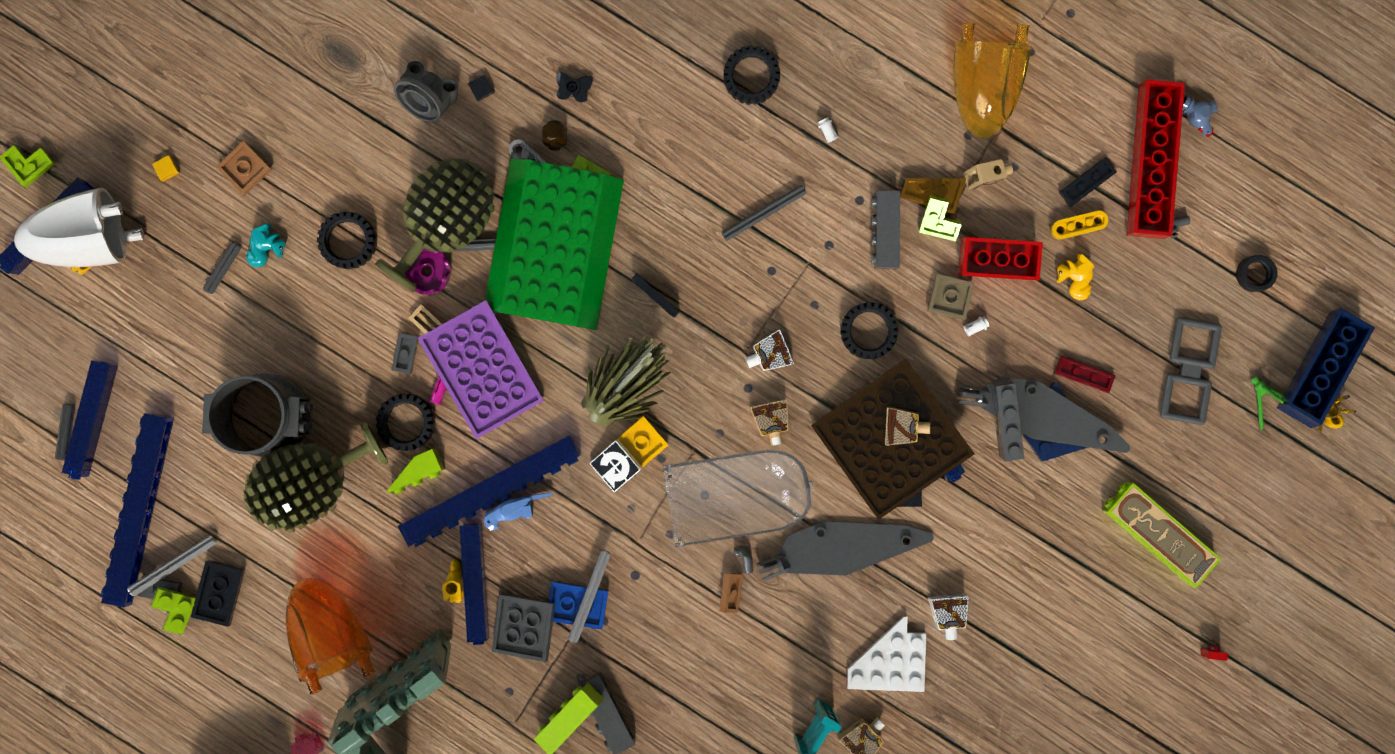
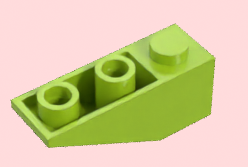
M431 449L415 456L387 492H394L396 495L405 491V487L410 484L415 487L424 483L422 479L426 477L433 479L440 476V471L445 470L437 449Z

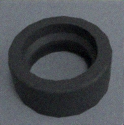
M1254 255L1242 260L1236 270V279L1239 285L1249 292H1260L1271 288L1278 276L1275 263L1269 257L1263 255ZM1252 263H1261L1266 270V280L1260 285H1254L1248 280L1247 268Z

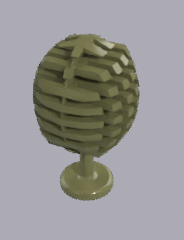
M461 158L444 159L424 169L414 179L411 187H409L403 204V218L408 229L407 231L414 240V243L395 267L381 259L375 265L402 286L414 292L417 289V285L406 277V272L423 249L437 253H449L459 248L464 249L468 246V243L477 239V236L484 231L486 224L490 220L491 212L493 213L495 208L493 205L494 191L492 190L491 181L487 173L476 163Z
M365 422L361 425V431L366 441L338 457L326 447H321L318 442H308V444H305L299 439L295 440L292 445L287 443L280 448L272 450L270 453L262 456L260 461L256 460L252 465L250 474L248 473L245 491H243L245 506L249 514L263 525L264 523L267 524L271 531L285 528L287 533L295 532V527L302 529L307 524L316 522L320 517L327 516L329 510L333 512L337 507L336 501L343 492V480L345 482L344 466L371 452L381 465L389 463L369 424Z

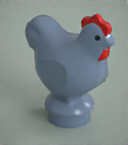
M1184 96L1183 113H1187L1190 125L1197 128L1203 136H1211L1214 128L1211 127L1209 120L1211 114H1214L1218 109L1217 103L1215 101H1199L1195 103L1193 97Z

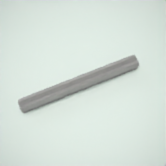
M208 535L127 588L131 596L141 593L216 545L215 537Z
M602 550L600 552L568 639L570 641L578 642L611 556L609 551Z

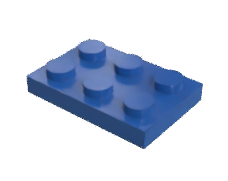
M555 581L551 582L548 602L556 603L553 622L574 624L587 587ZM597 590L584 627L603 629L609 590Z

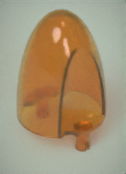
M304 578L299 580L293 586L288 597L286 629L297 677L300 682H306L310 695L323 690L318 679L337 673L357 662L360 665L363 677L376 672L369 658L370 653L373 651L370 641L361 623L346 601L333 588L318 579Z

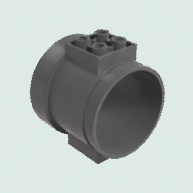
M256 374L235 377L221 384L213 394H204L202 433L211 434L221 447L232 453L262 457L287 443L292 445L295 440H303L305 436H309V433L312 431L311 413L313 412V402L311 397L306 396L300 386L281 375ZM257 381L265 384L274 392L280 403L282 414L278 432L267 445L259 449L250 447L241 441L232 421V409L236 397L244 387Z

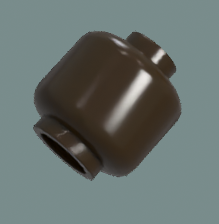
M557 120L548 121L542 128L543 144L549 147L550 150H560L567 143L566 126Z

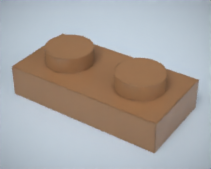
M724 573L720 612L738 613L743 574Z

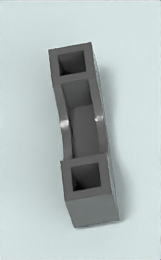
M1010 379L990 382L992 399L999 421V436L997 438L999 456L1005 462L1024 459L1016 383Z

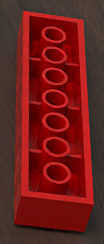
M1146 79L1139 85L1126 236L1166 239L1172 236L1185 83Z

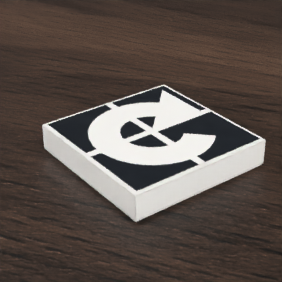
M619 439L614 441L589 463L613 492H616L643 468Z

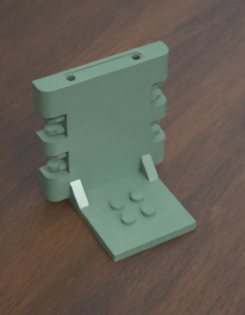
M441 629L421 642L418 650H413L405 661L402 662L398 659L390 665L387 672L381 674L373 685L366 683L347 698L344 706L338 710L327 742L337 754H386L371 734L383 725L393 723L402 716L403 710L418 699H425L446 683L451 643Z

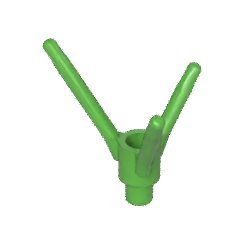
M1256 376L1251 382L1256 386L1259 427L1263 430L1262 396L1268 393L1282 404L1285 401L1282 399L1283 393L1271 388Z

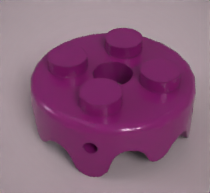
M423 249L408 269L406 277L417 285V289L414 292L432 295L446 287L451 277V266L449 260L442 252L437 253ZM425 266L432 268L430 276L423 275L422 270Z

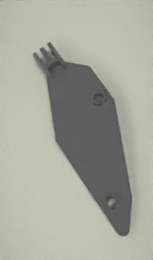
M1004 376L995 380L1010 379L1016 383L1021 432L1031 439L1122 453L1129 452V444L1110 425L1043 383ZM991 383L983 388L966 385L959 386V389L976 391L977 393L958 392L959 397L975 399V402L957 400L958 404L981 407L998 418L992 399ZM1102 436L1105 438L1104 443H1101L1100 438Z
M824 521L788 535L777 556L756 564L759 567L772 561L776 562L775 565L759 570L760 574L776 568L779 569L778 572L763 577V582L784 573L846 576L933 541L934 536L929 532L907 525ZM904 538L909 540L907 545L903 543Z

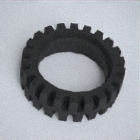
M749 45V47H741L740 50L737 49L733 55H730L725 64L724 84L732 98L739 100L742 104L743 102L746 105L763 103L775 93L780 81L778 61L772 53H769L765 48L764 50L761 49L760 46L753 47V45ZM749 57L764 61L770 71V81L767 87L757 93H746L740 90L733 79V71L736 65L741 60Z
M342 211L338 214L334 213L332 217L325 219L326 222L321 224L322 228L317 233L319 234V237H317L319 245L317 246L321 251L320 254L327 262L342 269H356L359 266L365 265L366 261H370L371 255H374V249L377 247V235H375V230L369 221L356 213ZM345 222L359 225L365 235L363 250L356 257L350 259L339 258L332 252L329 245L332 230L337 225Z
M866 302L848 311L841 323L840 335L846 349L851 354L863 359H876L882 357L894 347L899 332L898 323H896V318L892 312L879 303ZM865 312L880 315L885 320L888 328L885 342L873 350L859 347L851 336V325L854 319Z
M411 394L396 395L387 399L378 410V416H376L377 433L381 436V440L389 447L401 451L414 450L426 444L431 438L435 429V415L432 412L431 406L420 397ZM404 403L417 407L424 418L422 432L418 437L410 441H400L393 437L387 425L388 416L392 409Z

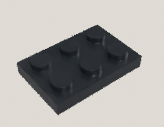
M209 560L205 561L191 618L226 627L231 626L245 569Z

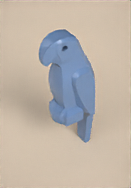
M552 493L508 499L485 514V526L489 530H497L499 528L497 525L500 521H511L522 516L530 519L533 517V511L529 501L551 497Z

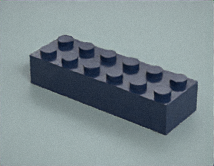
M1341 307L1330 312L1282 397L1285 403L1282 404L1280 402L1277 409L1309 428L1321 426L1375 327Z

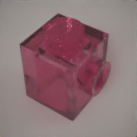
M317 731L309 735L303 733L295 737V742L290 745L291 754H319L324 750Z

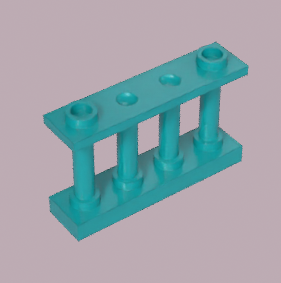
M818 698L814 703L817 714L802 738L796 734L793 737L798 754H816L828 733L832 731L838 733L842 728L834 708Z

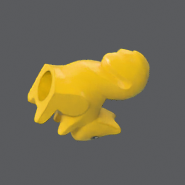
M1078 254V261L1076 263L1067 260L1068 267L1063 264L1057 267L1058 278L1056 282L1060 283L1070 277L1073 283L1069 288V293L1074 299L1081 301L1087 299L1091 294L1090 290L1092 287L1089 285V282L1093 277L1094 265L1083 254Z
M456 559L451 562L450 572L442 585L444 601L449 600L451 603L453 601L460 603L465 591L461 579L463 576L462 565Z

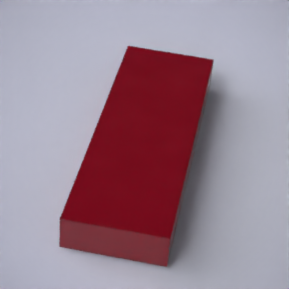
M1064 356L1059 357L1054 374L1104 393H1110L1116 376Z

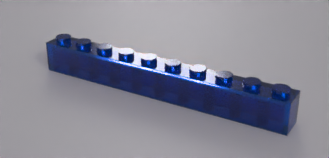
M144 413L140 419L139 425L141 429L135 441V454L131 458L132 469L127 476V491L122 498L124 504L118 516V521L120 522L114 534L115 544L110 552V566L105 573L107 579L101 591V603L123 608L133 603L134 596L130 595L127 588L138 581L174 418Z
M571 435L410 519L399 525L398 528L408 547L414 544L416 548L425 543V538L430 535L433 539L442 534V529L448 526L449 529H452L460 524L459 520L465 517L466 520H469L477 515L476 511L482 508L483 511H486L494 506L493 502L499 499L500 502H503L510 498L511 492L516 490L517 493H520L528 488V483L533 481L536 484L545 479V474L550 472L553 475L561 471L562 465L567 463L570 466L578 462L577 457L581 456Z

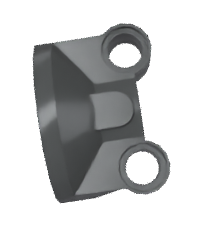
M411 61L408 63L405 73L395 83L393 90L396 99L408 113L425 122H435L440 119L449 105L456 102L458 84L453 79L441 80L436 74L424 71V65L421 62Z

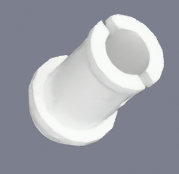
M827 117L818 122L820 125L818 128H821L827 142L830 143L839 138L831 124L832 120H829Z
M979 316L977 320L964 325L963 328L969 337L983 329L987 330L989 323L985 316Z

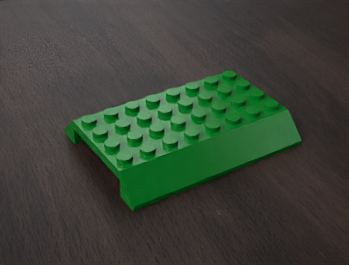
M510 159L485 297L491 310L597 331L624 180L606 174L528 159Z

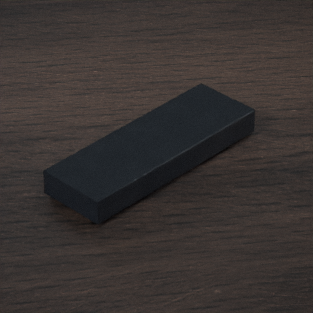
M1105 157L1058 193L1068 206L1072 207L1117 173V171Z
M637 273L632 277V281L673 318L677 317L679 311Z

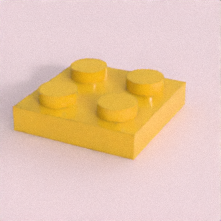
M644 416L617 438L642 467L668 446L667 442Z

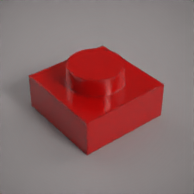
M1209 645V648H1201V656L1207 659L1228 660V653L1222 651L1221 647Z

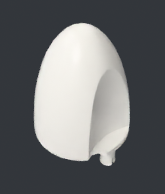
M97 188L62 198L39 209L18 227L14 243L18 251L24 256L43 264L63 267H92L124 262L128 242L144 240L145 237L142 228L124 231L121 225L120 215L123 212L121 211L122 206L120 202L115 203L106 189Z

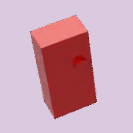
M961 237L958 275L1039 281L1043 242Z

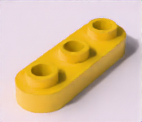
M1094 211L1058 220L1052 224L1050 232L1055 239L1062 240L1104 229L1109 219L1105 212ZM1095 218L1099 219V224H1095ZM1076 223H1080V229L1076 228ZM1058 227H1061L1063 230L1061 234L1057 232Z

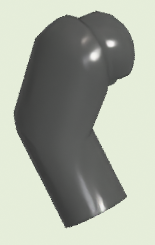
M1188 215L1174 218L1173 233L1170 238L1178 236L1177 232L1180 226L1190 224V217Z
M744 546L735 547L734 555L736 558L742 557L744 573H752L753 565L750 554Z

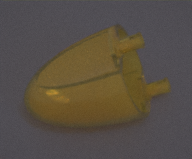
M975 23L962 24L961 40L955 41L954 51L955 95L958 110L965 127L977 138L986 139L998 133L1016 107L1025 81L1032 48L1027 43L1030 25L1017 24L1015 42L1004 43L973 41Z

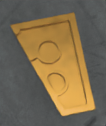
M906 178L900 198L927 206L930 195L948 199L949 204L946 213L954 215L966 178Z

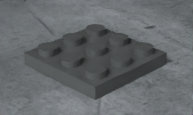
M499 594L492 652L547 662L556 603Z

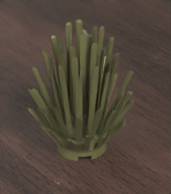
M644 335L632 350L634 345L628 346L632 341L631 336L612 365L614 354H611L605 370L601 373L609 350V345H607L603 357L601 356L597 360L593 382V371L588 366L586 396L581 401L582 408L586 407L590 413L588 417L600 426L604 427L605 424L611 426L616 421L638 419L640 417L634 414L649 411L650 408L646 407L658 404L657 402L649 401L640 405V403L663 393V390H659L640 400L638 398L671 373L666 372L660 376L662 371H659L669 362V360H666L663 363L666 353L662 352L666 349V345L660 343L654 349L652 343L655 338L653 337L648 342L645 340Z

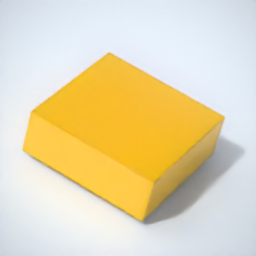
M170 155L152 164L162 182L180 173Z

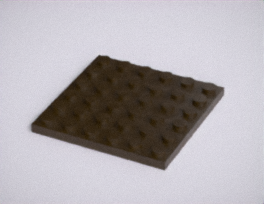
M907 359L901 361L811 425L878 520L975 455ZM891 406L919 413V422H930V434L918 433V441L914 443L885 445L887 407Z

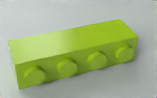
M589 683L584 687L579 685L572 693L574 697L571 700L567 698L560 705L562 710L560 712L556 710L548 718L551 722L548 725L544 723L537 730L539 734L534 741L547 754H553L604 700Z

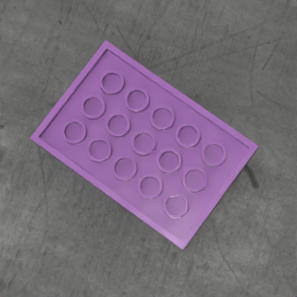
M486 300L417 338L476 439L544 401Z

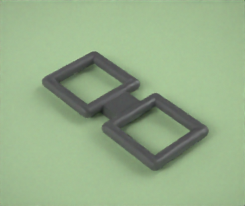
M1184 317L1176 319L1170 361L1180 363L1179 375L1169 373L1166 376L1160 410L1161 418L1197 425L1205 424L1212 382L1200 379L1202 367L1208 369L1215 368L1222 331L1220 324ZM1184 325L1213 331L1208 361L1178 355ZM1174 382L1203 387L1198 417L1168 412Z

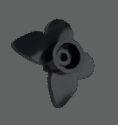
M557 72V84L560 87L557 91V97L561 100L574 97L580 103L586 102L588 96L585 91L591 88L593 77L583 76L576 80L563 72Z

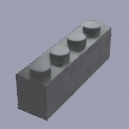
M876 191L874 196L871 197V207H874V215L871 216V226H874V234H871V245L874 246V253H871V265H874V269L897 270L900 268V191Z
M601 672L580 682L579 685L582 687L589 683L604 698L590 716H594L597 722L595 726L599 734L604 735L606 739L604 743L609 752L612 751L613 754H619L634 746L636 740Z

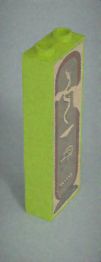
M1122 483L1117 489L1118 493L1105 502V508L1102 511L1186 584L1197 588L1219 563L1221 558L1134 483Z

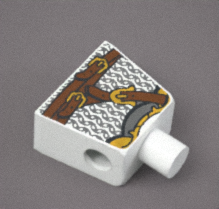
M780 330L753 346L755 354L745 358L749 368L760 364L762 371L794 364Z
M957 594L928 597L936 628L938 630H945L946 640L958 639L957 629L966 628L968 596Z

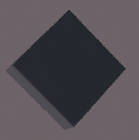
M485 75L468 83L478 102L494 94Z

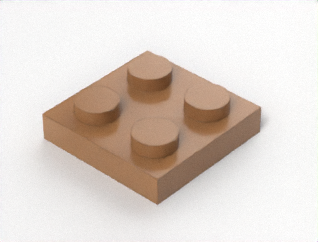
M242 141L216 167L244 196L272 170L245 141Z

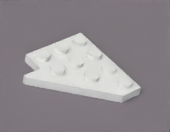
M902 616L847 668V689L924 692L926 633L907 632L908 617Z

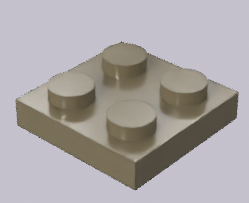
M936 274L927 312L966 320L974 282Z

